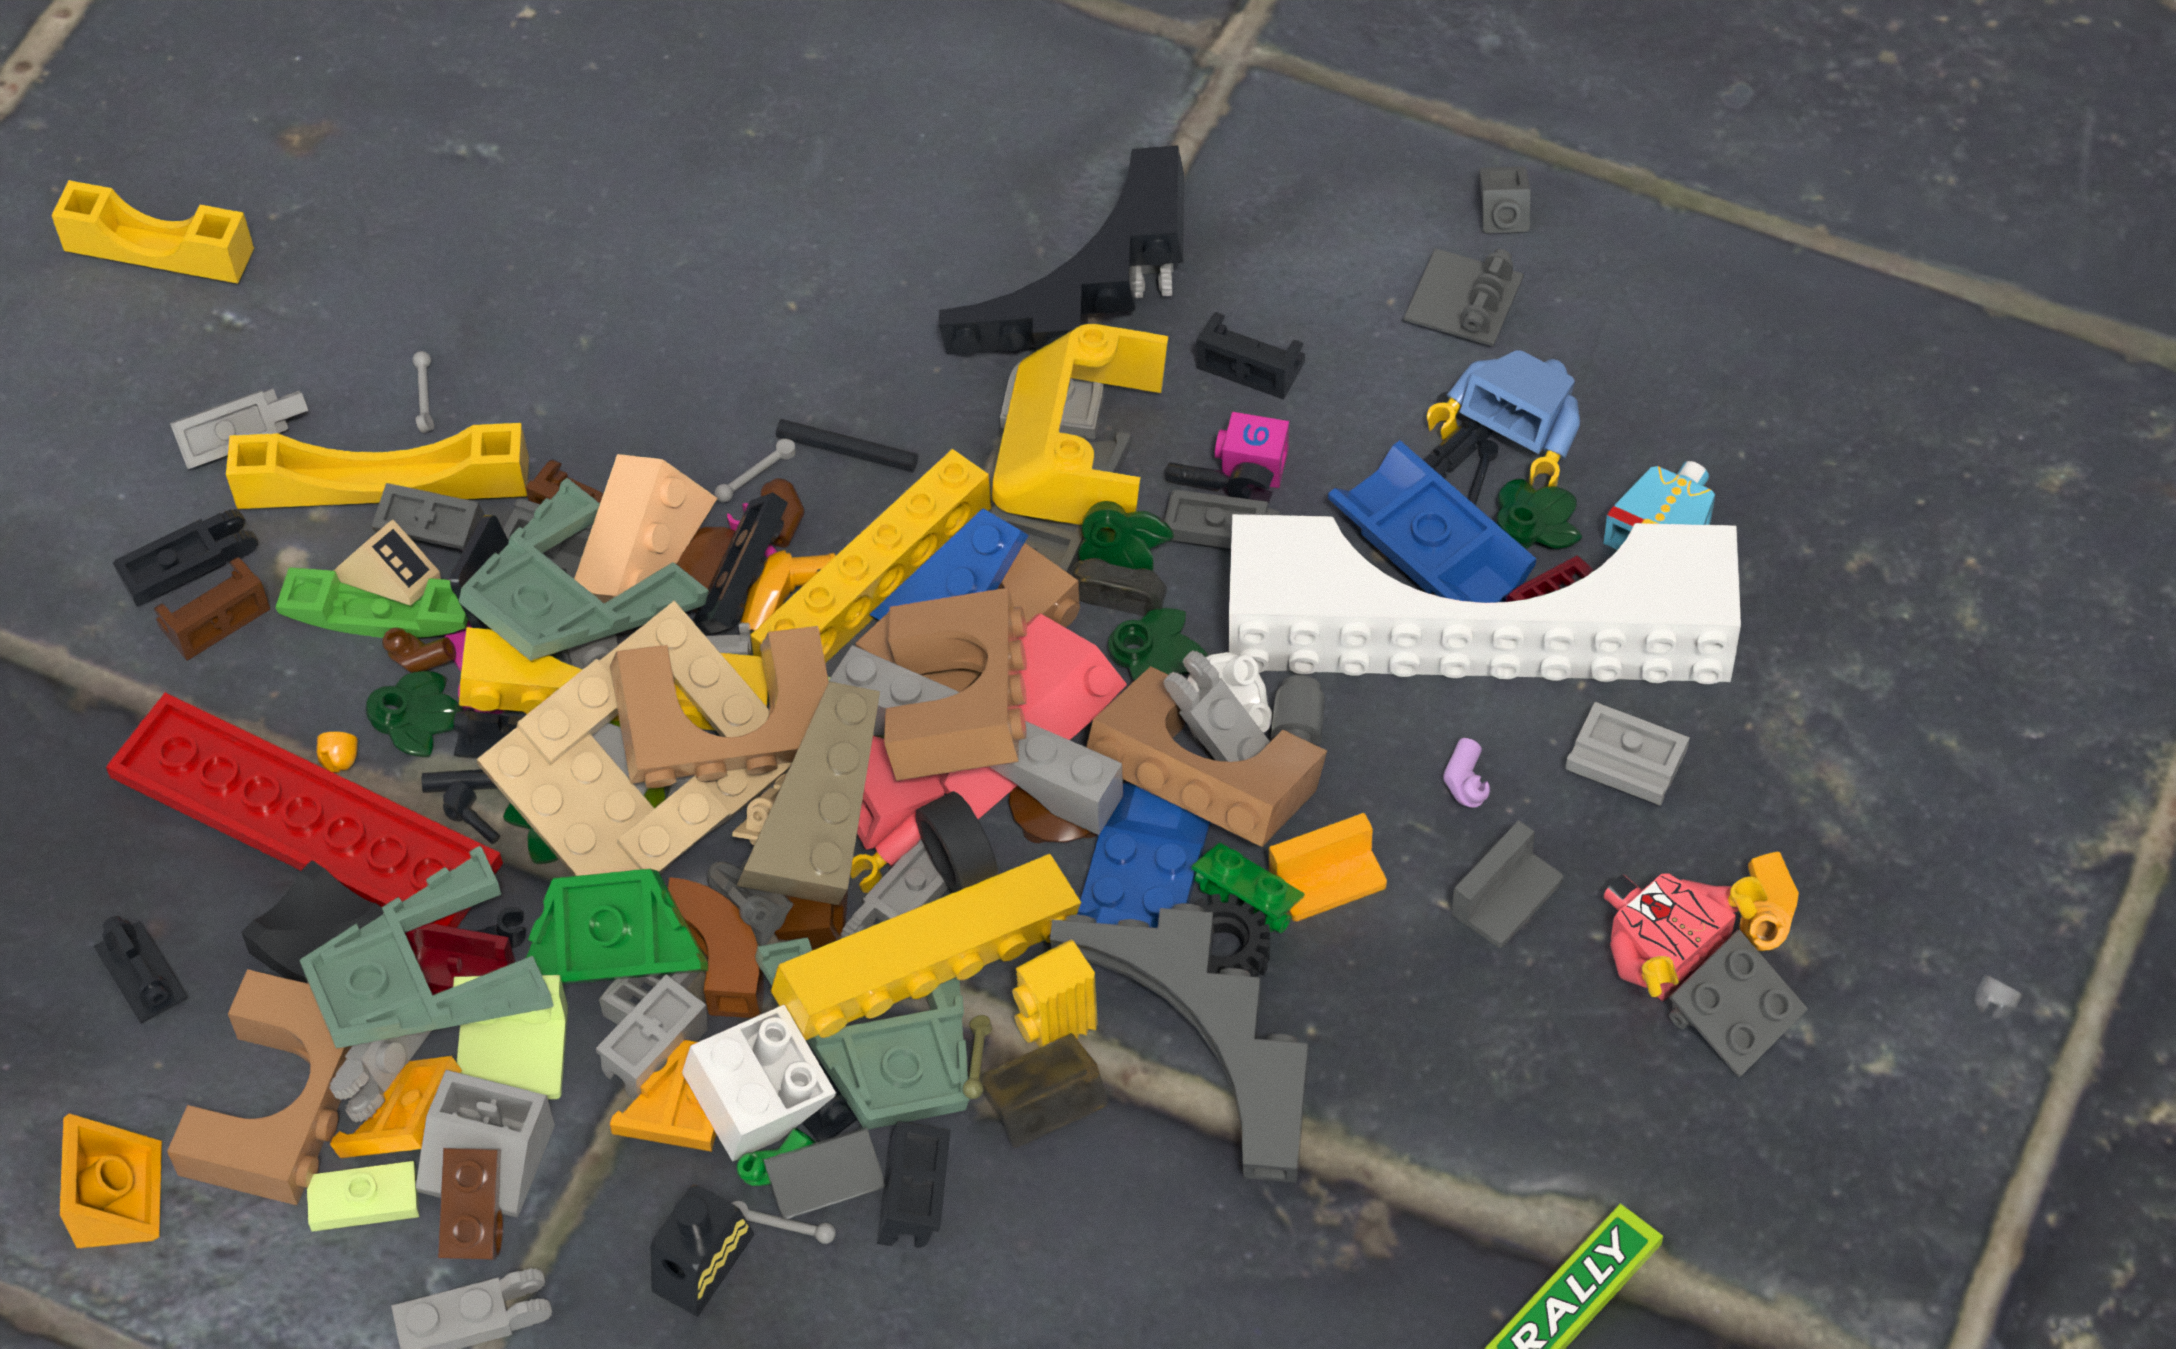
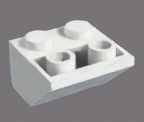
M785 1005L691 1045L682 1071L683 1076L732 1162L738 1160L745 1153L760 1150L781 1140L793 1128H796L834 1098L836 1094Z

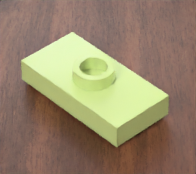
M414 1161L313 1174L307 1188L308 1224L311 1231L419 1217V1201L416 1190L417 1169Z

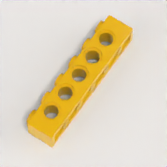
M954 449L950 450L750 634L753 656L762 657L760 646L768 632L818 626L825 663L830 660L875 618L870 613L980 510L985 509L989 511L991 509L989 474Z

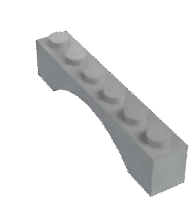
M853 645L829 679L831 682L880 691L873 733L875 736L885 735L886 708L939 700L959 693L954 689ZM1025 721L1027 737L1026 739L1019 740V762L989 767L1013 781L1037 799L1053 815L1099 835L1123 797L1122 763Z

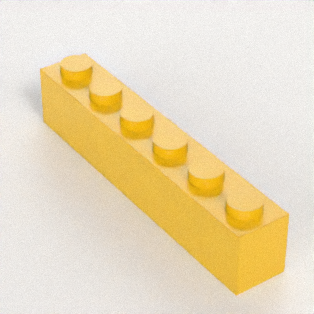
M1047 854L779 964L771 993L779 1006H786L805 1040L817 1035L821 1038L830 1037L842 1030L848 1022L863 1016L875 1018L885 1013L898 1001L910 996L912 999H920L933 992L939 984L953 978L958 980L968 979L978 973L984 965L1002 959V961L1013 960L1023 954L1028 947L1044 940L1047 943H1051L1052 919L1065 920L1067 916L1077 915L1082 902L1051 854Z

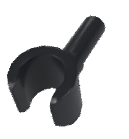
M454 781L443 795V811L445 815L453 821L460 822L463 820L465 823L470 824L489 843L495 844L499 840L500 834L486 823L477 812L471 809V806L477 799L476 794L467 785Z
M517 907L505 908L497 917V925L489 926L476 932L508 937L511 948L519 947L525 940L526 928L509 929L507 927L518 926L523 923L524 913Z

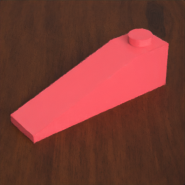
M1036 614L1026 624L1027 636L1019 637V640L1023 641L1027 660V669L1019 671V674L1021 673L1024 679L1027 703L1019 705V708L1023 710L1025 721L1070 740L1087 726L1127 684L1096 645L1043 614ZM989 766L944 773L940 782L946 794L955 791L961 795L978 819L1017 786L1013 781Z

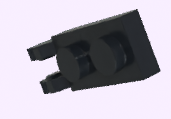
M229 509L204 521L199 519L114 560L113 565L137 607L226 564L225 561L230 562L237 557L243 559L244 556H249L250 553L257 549L256 546L259 544L252 531L242 530L240 532L246 524L242 513L236 509Z

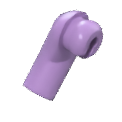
M1462 738L1458 741L1444 771L1443 779L1459 804L1465 807H1478L1488 798L1490 785L1488 781L1481 783V776L1475 775L1473 772L1482 748L1476 741L1468 738Z

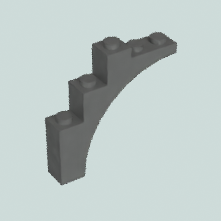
M1187 903L1175 904L1172 909L1160 908L1158 928H1150L1148 923L1135 919L1120 920L1118 925L1097 923L1096 919L1085 915H1070L1065 920L1052 919L1050 935L1052 949L1069 940H1073L1087 962L1097 964L1136 980L1166 999L1196 1027L1219 1060L1235 1096L1242 1128L1244 1178L1297 1183L1308 1070V1043H1298V1038L1287 1034H1271L1266 1037V1040L1257 1039L1261 1000L1260 977H1251L1250 972L1236 968L1221 969L1219 974L1210 973L1214 937L1213 912H1204L1202 907Z

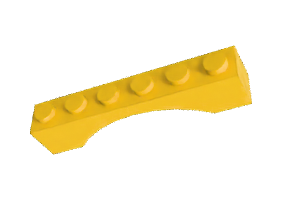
M521 423L472 425L460 433L434 444L409 450L389 452H351L328 449L299 442L278 433L230 435L226 477L237 509L379 503L386 483L460 499L526 497L525 487L528 484L529 455Z
M467 627L460 679L459 706H470L481 711L500 709L521 711L528 714L583 669L561 662L550 655L530 661L495 631ZM720 653L767 707L768 688L762 657ZM675 684L678 702L687 718L700 729L715 730ZM617 715L612 720L619 721V715Z

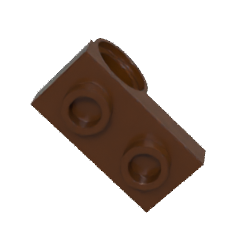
M443 1148L438 1258L495 1260L499 1256L503 1238V1215L499 1207L501 1150Z

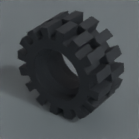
M1220 894L1211 895V905L1208 906L1203 898L1195 901V905L1202 907L1204 912H1213L1214 934L1231 933L1238 936L1243 942L1242 950L1233 956L1218 957L1212 955L1210 973L1219 974L1221 969L1236 968L1250 972L1251 977H1258L1259 974L1264 976L1268 969V961H1270L1269 924L1265 925L1266 916L1263 912L1259 910L1254 914V907L1247 902L1242 907L1238 906V897L1233 894H1229L1228 903H1221Z

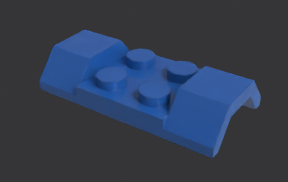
M1400 440L1391 447L1379 469L1350 491L1334 488L1328 493V499L1362 528L1361 534L1428 594L1434 592L1442 598L1466 602H1506V595L1524 584L1536 565V558Z
M1130 782L1124 783L1123 797L1099 834L1080 900L1082 903L1077 915L1092 917L1097 920V923L1118 925L1120 920L1135 919L1148 923L1150 928H1158L1160 908L1172 909L1175 904H1189L1197 874L1191 868L1202 857L1211 822Z

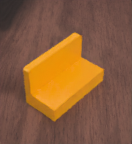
M1365 813L1269 847V872L1281 877L1287 883L1305 893L1304 898L1288 911L1293 921L1303 920L1386 888L1387 879L1372 852L1373 828Z

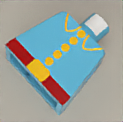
M1692 461L1684 462L1677 474L1659 466L1651 467L1607 514L1603 544L1618 550L1627 539L1635 523L1710 525L1715 493L1711 489L1704 487L1709 479L1707 470L1700 464Z

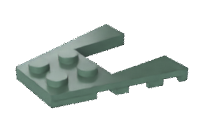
M566 478L561 482L559 491L551 500L546 498L535 510L533 519L524 528L519 527L510 536L508 545L499 554L494 553L461 588L459 603L531 661L642 626L673 601L684 612L702 607L706 604L709 590L672 562L608 602L603 603L542 554L593 524L600 506L599 502L570 479Z
M481 846L469 851L471 859L449 872L444 867L427 878V887L402 902L397 897L383 906V915L359 929L356 923L299 960L336 1049L543 1010L554 1006L551 994L533 956L432 996L405 933L501 895L498 881Z
M808 937L758 946L755 960L772 986L779 964L812 951ZM957 978L939 984L933 992L926 996L931 1010L849 1025L830 1037L821 1038L817 1035L807 1040L836 1087L847 1100V1104L863 1128L867 1127L869 1130L897 1124V1121L909 1122L966 1110L969 1098L963 1094L962 1089L964 1083L968 1080L966 1040H963L962 1027L964 1007L963 996L960 995V980Z

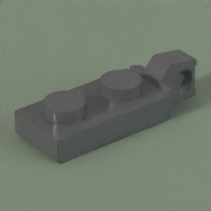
M1174 489L1171 492L1164 521L1174 532V538L1171 541L1231 549L1232 514L1279 515L1280 512L1268 508V502Z

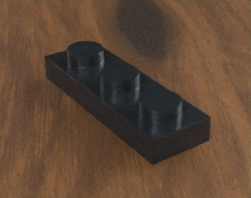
M772 492L749 501L708 587L709 592L706 604L698 608L693 619L694 624L703 634L710 635L730 629L742 616L745 607L742 600L746 591L760 577L764 569L763 555L768 545L777 539L784 526V521L781 517L788 502Z

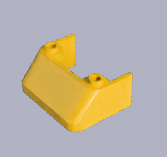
M1085 324L1024 358L1018 366L992 485V499L1001 510L1008 513L1082 525L1083 517L1094 504L1102 501L1115 502L1122 506L1126 513L1136 512L1141 477L1092 469L1094 450L1091 444L1080 436L1060 433L1059 429L1070 378L1161 393L1168 336L1099 324Z

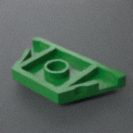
M654 869L553 878L543 901V913L535 921L528 938L532 944L526 958L533 956L541 975H560L562 984L708 971L707 960L659 871Z

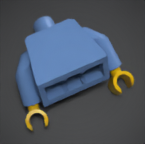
M1515 350L1499 359L1475 361L1465 370L1448 392V402L1436 403L1429 408L1427 412L1429 431L1433 430L1438 422L1446 421L1441 428L1442 440H1445L1458 427L1456 414L1460 410V413L1537 454L1544 450L1546 452L1545 457L1536 459L1531 465L1529 484L1532 486L1535 477L1538 474L1545 473L1551 476L1548 487H1557L1560 473L1558 461L1559 459L1566 458L1580 427L1578 401L1571 396L1575 380L1567 374L1565 366L1560 361L1548 359L1543 362L1524 351Z

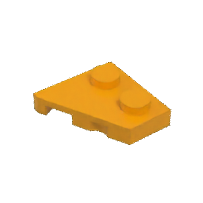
M684 1040L667 1058L666 1065L661 1070L653 1072L640 1086L641 1094L623 1113L618 1110L612 1116L610 1121L612 1134L712 1152L716 1132L682 1074L689 1048L698 1042Z
M452 1056L409 1061L384 1092L385 1101L380 1108L376 1109V1113L369 1117L353 1134H345L339 1131L330 1142L331 1147L340 1158L421 1149L426 1116L445 1070L461 1073V1068Z

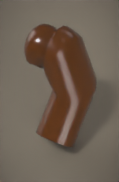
M775 478L763 485L761 496L773 492L788 502L781 517L784 521L783 529L772 543L775 546L786 548L789 546L804 516L805 509L794 485L786 479Z
M399 627L388 630L383 636L382 645L388 652V656L411 673L427 671L453 661L456 658L455 646L448 637L425 644L411 633H406L403 628Z

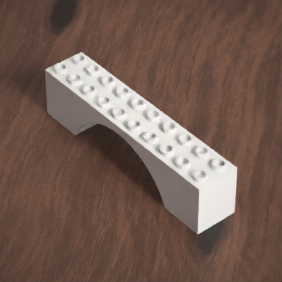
M1232 514L1229 653L1252 657L1258 665V673L1264 671H1293L1297 674L1339 672L1351 676L1365 673L1394 674L1400 677H1410L1416 674L1444 675L1449 678H1461L1464 676H1494L1499 679L1544 677L1554 681L1566 678H1587L1602 682H1610L1617 679L1646 680L1652 683H1662L1668 680L1696 681L1701 684L1731 682L1741 628L1736 526L1635 523L1625 542L1612 557L1591 574L1568 587L1526 600L1479 603L1453 600L1428 594L1400 583L1369 563L1352 547L1341 533L1333 517Z

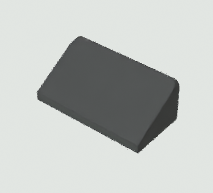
M867 1127L763 1160L777 1209L782 1219H789L882 1189L886 1186Z

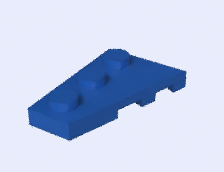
M985 509L980 510L877 606L870 615L880 620L890 611L892 606L998 589L1029 535Z

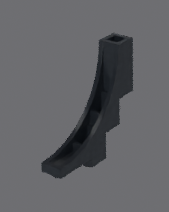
M1179 146L1132 149L1128 177L1117 205L1099 232L1074 257L1050 274L1013 293L974 305L939 310V328L946 353L972 354L975 352L998 350L1017 351L1025 348H1037L1038 351L1077 327L1088 324V314H1112L1136 310V266L1183 263L1184 171Z

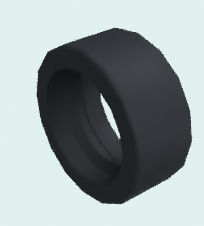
M952 791L916 809V823L924 846L935 868L951 891L955 893L998 875V866L989 839L973 810L961 795Z

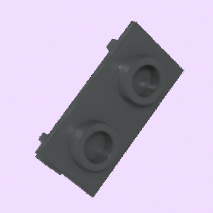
M747 858L740 868L725 861L713 863L707 873L709 886L729 899L740 910L741 919L751 926L756 941L761 946L766 945L775 931L781 928L786 915L794 904L783 894L736 886L748 861Z

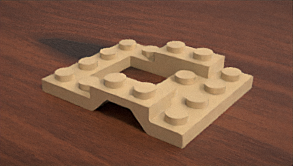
M675 601L670 603L600 661L595 659L519 720L514 730L477 759L479 767L573 876L640 869H654L659 871L661 875L678 857L701 838L725 824L753 799L775 783L778 777L787 773L792 762L777 764L778 768L776 770L763 774H748L746 768L727 771L725 777L712 781H698L695 775L654 808L633 783L630 784V779L592 737L593 734L618 715L610 664L616 651L668 645L674 683L721 737H737L751 733L767 721L769 709Z

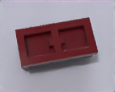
M431 923L405 933L432 996L453 988L454 977L483 976L515 963L508 937Z

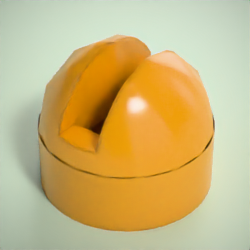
M326 732L317 737V758L324 769L338 773L341 770L349 769L354 764L358 748L356 736L345 732Z

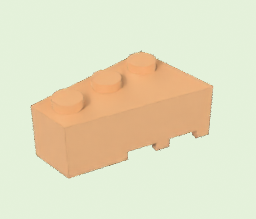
M617 454L574 579L599 600L606 603L670 563L674 562L677 564L682 553L718 498L663 459Z

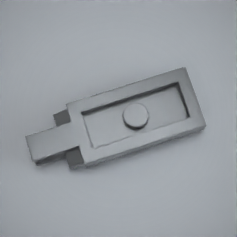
M272 388L266 391L259 390L170 422V426L187 469H191L228 455L230 435L281 433L289 429L286 418L308 411V407L300 390L277 398Z

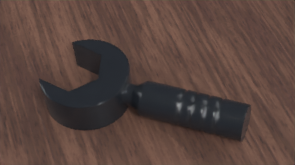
M1171 462L1166 469L1167 482L1217 490L1227 487L1231 497L1269 503L1273 493L1266 489H1269L1274 473L1266 467L1255 463L1243 462L1235 465L1230 476L1221 470Z

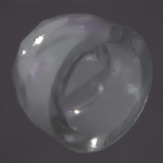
M1984 975L1977 988L1975 1002L1981 1013L1985 1011L1989 1002L1998 1005L1992 1019H2004L2016 1009L2023 994Z

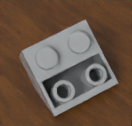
M445 1070L426 1116L416 1181L417 1192L441 1198L443 1148L501 1150L499 1207L502 1210V1214L518 1218L555 1126L547 1095Z

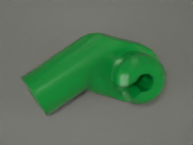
M793 1128L779 1149L743 1154L737 1162V1173L745 1183L751 1186L770 1185L764 1159L816 1142L801 1130Z

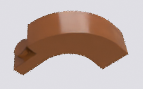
M670 877L668 890L708 961V971H706L703 989L708 1014L711 1016L754 1018L761 1015L764 999V977L761 968L755 960L758 946L751 926L741 919L740 910L719 892L697 882Z

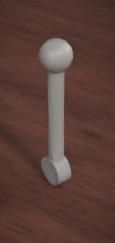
M419 351L414 354L412 359L414 366L418 368L420 415L416 417V424L422 433H427L434 429L433 419L429 415L427 368L431 364V357L427 352Z
M790 439L779 440L776 444V451L728 485H718L714 491V496L718 498L717 501L721 503L729 502L733 497V492L779 459L787 460L795 455V443Z
M742 1201L732 1202L741 1210L747 1221L815 1236L817 1241L822 1244H828L835 1238V1228L829 1223H821L816 1226L791 1219H782V1217L748 1210L747 1205Z

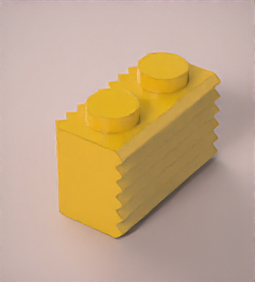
M1069 940L1015 968L1018 977V987L1014 988L1012 993L1020 1013L1016 1014L1014 1018L1021 1035L1028 1043L1035 1041L1043 1053L1050 1054L1052 1048L1059 1050L1061 1043L1069 1045L1070 1039L1078 1040L1079 1034L1087 1035L1088 1029L1096 1031L1098 1022L1095 972L1073 940Z

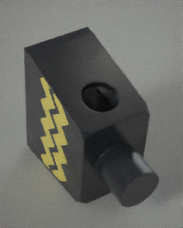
M694 1184L689 1187L654 1237L650 1246L652 1292L698 1317L754 1236V1232L741 1210L734 1204ZM683 1270L685 1276L679 1275V1271Z

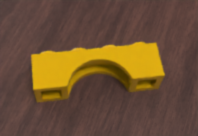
M68 181L51 215L63 250L66 252L231 283H239L254 250L243 212L199 205L195 215L187 220L165 221L137 211L123 201L112 188L76 181Z

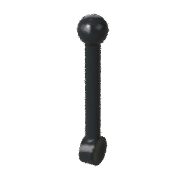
M1491 440L1483 441L1479 446L1481 460L1468 500L1475 506L1489 463L1498 456V445Z

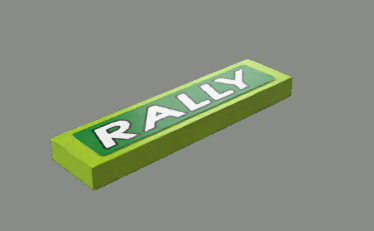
M1620 1203L1485 1349H1566L1662 1245L1663 1235Z

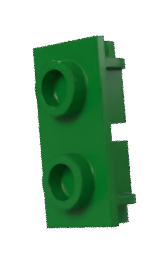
M1218 843L1195 862L1191 868L1197 872L1194 881L1200 884L1201 892L1210 896L1220 894L1222 903H1228L1229 894L1237 896L1238 903L1242 899L1254 907V914L1259 910L1263 912L1266 916L1265 925L1269 924L1270 933L1275 930L1281 934L1286 930L1291 921V915L1287 914V912L1305 896V893L1290 885L1281 877L1270 873L1245 858L1238 851L1230 849L1222 843Z

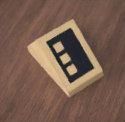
M393 519L333 570L336 571L341 583L410 606L424 594L429 578L441 579L439 570Z

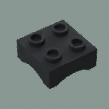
M311 860L300 871L295 882L280 901L268 912L254 919L241 934L249 954L285 979L308 984L299 961L300 959L356 923L358 928L361 929L383 915L382 907L358 896L336 880L325 868Z

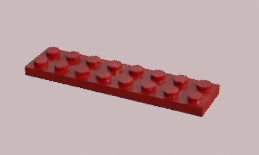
M164 692L106 766L111 779L300 871L313 860L325 868L346 888L363 899L376 903L380 907L385 906L397 897L402 902L427 887L426 879L444 867L450 872L471 859L469 851L478 846L482 847L494 875L503 864L500 852ZM471 907L433 921L431 924L457 928Z

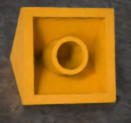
M70 1113L63 1118L60 1216L77 1249L154 1241L159 1237L162 1141Z

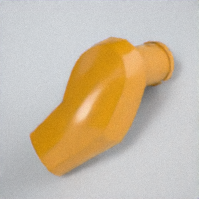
M782 550L769 555L764 562V569L760 577L748 592L740 623H750L751 630L755 631L783 605L790 592H794L795 587L804 586L819 572L817 571L818 569H822L835 557V553L792 558L790 553Z
M1773 852L1753 858L1748 863L1750 877H1755L1760 881L1768 899L1764 902L1753 901L1757 909L1756 915L1751 919H1745L1741 916L1739 927L1740 931L1758 951L1772 950L1779 947L1785 941L1797 907L1799 892L1780 852Z

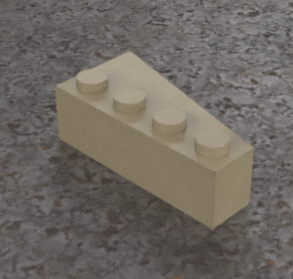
M829 681L736 886L834 905L840 904L848 890L880 691Z

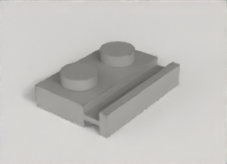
M1594 702L1576 739L1575 746L1567 757L1566 770L1661 806L1668 787H1670L1687 752L1690 737Z

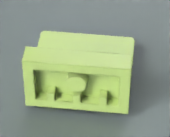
M542 975L551 994L553 1007L460 1025L457 1064L462 1070L461 1074L547 1095L548 1099H559L562 1095L568 1004L560 975ZM480 976L454 977L453 987Z

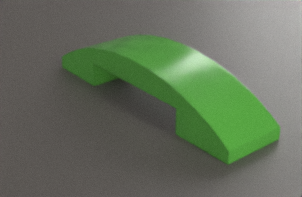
M292 567L288 568L275 607L279 614L310 625L343 633L383 638L388 630L396 627L403 628L406 633H411L417 638L439 636L465 629L468 621L456 595L452 592L450 580L429 578L424 594L410 606L340 582L336 571Z

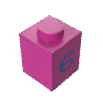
M1232 412L1228 430L1220 429L1216 440L1215 458L1222 459V471L1230 476L1234 466L1239 463L1250 462L1259 464L1274 473L1269 487L1280 488L1289 451V421Z

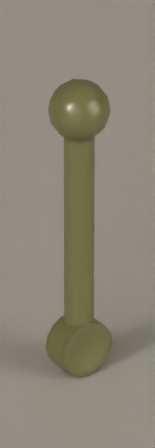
M985 1015L976 1016L969 1023L974 1035L969 1080L964 1083L962 1089L963 1094L973 1100L979 1098L983 1093V1084L979 1079L985 1036L992 1031L990 1018Z

